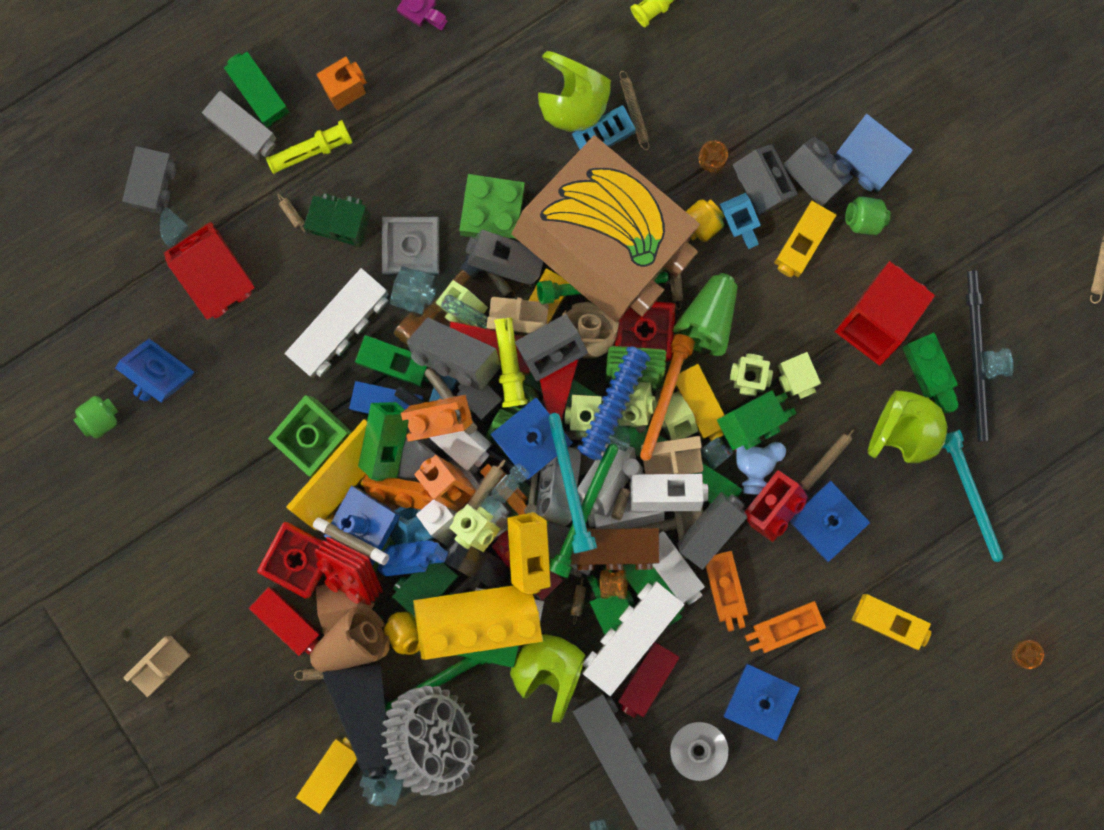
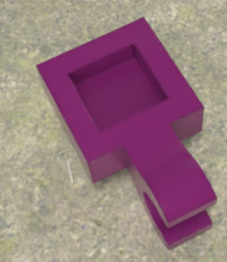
M402 0L396 9L397 13L419 27L426 20L442 31L448 22L444 14L433 9L436 5L434 0Z

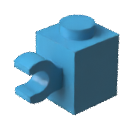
M741 194L721 203V209L733 236L736 237L742 234L748 249L759 245L753 229L761 225L747 194Z
M400 507L394 510L401 515L391 532L392 539L396 544L432 541L435 539L429 534L416 515L421 509Z

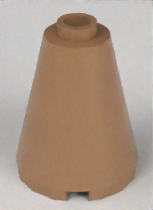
M367 606L351 608L316 644L310 653L312 666L323 673L378 661L385 657L389 651L390 639L388 635L384 636L382 627L385 624L375 611Z

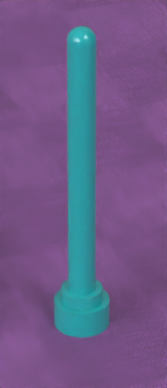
M552 413L549 416V423L576 535H573V551L575 554L596 549L595 537H591V533L587 532L559 414Z
M960 429L946 434V440L942 448H946L947 453H951L992 560L1000 562L1003 559L1002 551L961 449L964 447L962 444L964 438Z

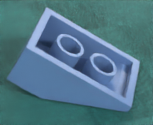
M866 114L834 157L847 166L849 173L851 172L859 178L858 182L868 191L874 190L878 192L912 152V149Z

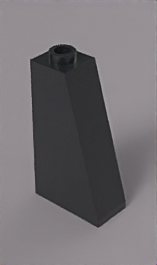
M381 664L323 672L324 681L364 777L378 780L386 778L387 774H393V770H389L392 765L391 759H385V756L389 754L388 749L382 747L383 744L387 743V738L381 734L387 731V727L383 725V722L388 720V716L386 715L387 703Z

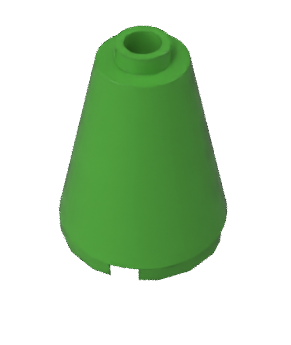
M720 273L719 275H713L672 330L677 332L676 334L691 337L695 341L693 349L695 351L701 352L702 348L711 350L709 355L722 356L726 353L738 289L734 278L727 274Z

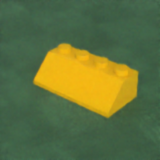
M365 419L287 505V508L315 531H319L313 527L316 518L320 517L329 523L332 522L335 516L334 513L339 509L351 486L358 487L361 484L364 487L362 481L366 473L358 467L367 425Z
M514 585L413 600L421 659L424 660L543 642L539 613L533 594L523 593Z

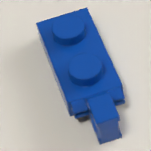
M428 540L389 545L384 550L389 555V560L385 565L379 563L377 571L383 576L426 572L429 564L445 562L448 551L439 546V543Z

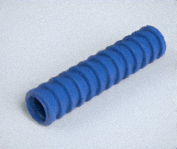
M627 347L626 351L628 353L622 357L624 362L623 364L619 363L618 368L620 370L614 373L616 378L610 381L612 386L606 389L608 394L603 396L602 401L604 402L599 404V412H595V420L590 422L592 427L586 430L588 435L582 438L584 443L577 448L580 453L596 461L602 460L601 453L606 452L605 445L610 443L609 437L614 435L613 429L619 425L617 420L622 419L623 415L621 412L626 411L627 407L625 404L630 403L631 399L629 396L634 394L633 388L638 386L639 382L637 380L642 378L643 374L641 372L647 368L645 363L651 360L646 352L638 348Z

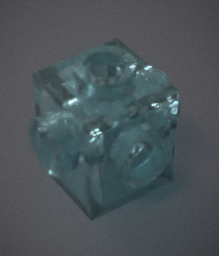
M402 266L394 281L389 304L422 314L426 304L432 305L436 294V289L432 288L435 276Z
M393 770V774H387L386 778L372 780L363 775L359 787L364 788L362 796L368 797V803L384 807L385 803L396 806L403 788L404 779H395L397 775L395 770ZM378 781H383L386 788L379 787Z

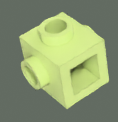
M746 354V357H741L738 360V364L733 363L730 380L735 381L734 388L740 389L739 393L747 396H756L757 392L762 393L765 391V387H770L773 370H769L770 362L763 361V356ZM748 371L755 374L754 381H747L745 373Z
M639 382L638 386H634L635 392L629 396L631 401L625 404L627 409L621 412L623 415L622 419H618L619 426L630 425L631 427L648 425L650 417L654 414L656 408V399L652 395L650 382Z
M572 395V407H566L565 424H570V431H576V437H587L586 430L591 429L590 422L595 420V412H599L598 406L601 404V397ZM583 412L591 414V419L588 422L580 419V415Z
M468 504L464 509L457 512L453 523L449 527L457 534L455 540L468 550L473 546L482 552L485 551L501 530L499 526L491 521L494 516L481 506L475 509Z

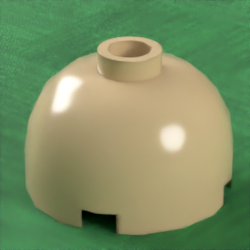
M591 302L576 303L572 305V309L567 313L565 310L563 315L567 314L588 354L581 358H598L608 352V348L613 346L616 340L618 322H614Z

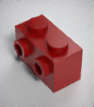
M778 470L746 509V521L753 529L774 542L778 536L784 534L788 523L794 515L803 510L808 496L798 483Z

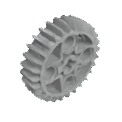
M439 686L415 688L398 696V700L391 703L393 709L386 712L390 719L383 722V725L387 727V731L381 734L387 738V743L383 744L382 747L388 749L389 754L385 756V759H391L392 761L389 770L396 769L397 775L395 779H404L403 787H411L413 793L420 792L421 795L436 796L451 792L455 788L462 786L463 781L470 778L468 772L475 769L471 761L478 758L473 753V750L479 746L474 744V738L478 735L473 734L471 728L476 723H470L468 720L471 713H464L465 703L457 704V695L450 696L449 690H441ZM417 706H419L417 714H415L414 710ZM444 767H446V768H447V771H446V772L444 773V775L442 776V774H443V772H444Z

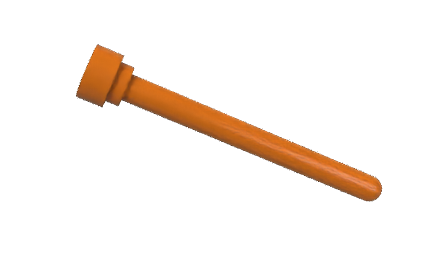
M683 334L673 336L671 344L673 346L671 351L673 357L640 453V457L644 461L650 460L653 455L683 361L693 352L695 341L689 336Z

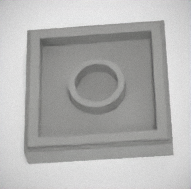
M382 217L383 275H439V217Z

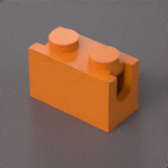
M347 57L317 73L323 89L337 111L366 94L363 85L367 82L356 62L350 64Z
M466 394L411 405L401 413L402 420H409L408 428L410 432L406 434L408 442L464 431L473 423ZM457 409H459L461 415L459 420H457L455 412Z
M436 454L432 458L425 460L420 467L421 470L419 469L414 474L433 500L455 512L463 509L477 491L461 469Z

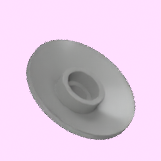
M704 722L690 723L682 727L674 736L670 748L671 759L678 772L686 778L695 781L708 780L718 775L725 767L728 759V744L724 735L713 725ZM697 745H701L704 748V752L700 756L693 753V749Z

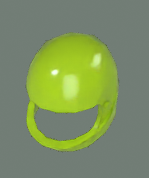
M546 51L542 58L562 72L564 76V89L560 95L538 92L539 105L544 119L555 128L568 132L584 131L595 126L606 110L611 80L560 54Z
M895 390L874 429L868 447V454L876 458L883 446H893L902 451L905 462L921 463L932 459L939 454L946 440L948 426L942 409L927 397L912 392Z
M544 634L542 635L543 642L525 644L519 649L514 668L511 667L510 675L516 690L524 699L528 698L541 684L549 685L557 692V700L552 716V722L557 723L562 721L572 699L586 655L578 647L563 638Z

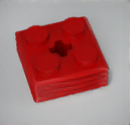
M655 302L643 317L630 308L618 321L615 346L663 349L667 352L666 361L669 362L672 359L671 351L673 346L671 344L674 336L672 330L674 328L676 305L674 303ZM643 323L648 324V329L653 330V333H649L647 338H643L642 334L637 332V328H641Z
M284 522L257 572L304 598H310L323 574L317 567L316 563L319 560L315 554V549H319V545H323V541L288 522ZM301 553V559L304 561L303 565H297L295 568L292 567L293 561L290 559V556Z
M326 537L327 541H323V545H319V549H315V554L319 560L316 564L326 575V586L335 593L339 590L346 593V596L356 604L362 602L366 605H372L371 601H375V597H379V593H383L369 557L332 537Z

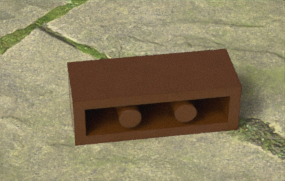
M659 528L587 529V532L591 533V537H595L597 548L575 554L573 551L571 555V565H577V570H595L594 564H606V570H624V564H635V570L653 569V564L659 563Z

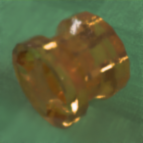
M717 140L705 143L699 153L698 160L701 167L708 172L721 170L728 159L727 147L724 143Z
M601 570L600 593L602 599H609L611 596L626 599L627 576L625 570H619L617 573Z
M1022 640L1014 645L1011 656L1013 662L1020 668L1034 669L1042 664L1044 650L1035 641Z

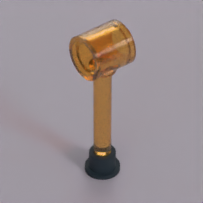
M469 255L465 257L467 260L460 267L461 271L453 279L461 286L469 278L473 279L479 271H484L467 265ZM443 292L420 318L410 313L396 328L394 335L408 346L407 340L427 318L433 320L442 310L436 304V301Z

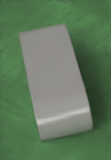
M568 447L576 486H578L581 454L577 449ZM555 457L540 471L536 514L547 521L564 527L570 523L572 516L558 457Z

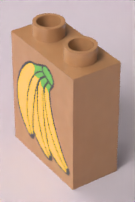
M594 135L522 211L511 234L617 323L630 308L643 317L664 292V289L654 282L664 269L677 278L690 264L698 251L688 241L700 223Z

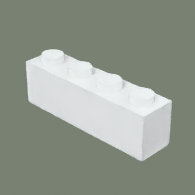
M361 268L284 354L313 379L316 375L321 377L330 368L331 364L329 361L335 354L340 356L350 345L349 338L355 332L360 334L369 324L367 318L374 311L379 313L388 302L386 297L389 293Z
M655 582L653 585L647 583L637 595L641 600L635 608H632L630 605L619 618L622 624L618 629L614 631L611 628L600 641L604 644L597 654L592 651L582 663L585 667L583 674L609 696L613 694L684 606L679 599L658 582Z

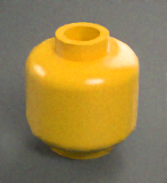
M698 200L686 211V213L700 223L690 238L692 241L698 238L702 242H707L724 226L722 219L725 215L712 200L708 202Z
M408 611L397 612L391 615L384 628V636H389L390 644L397 653L408 655L417 653L420 650L416 617Z

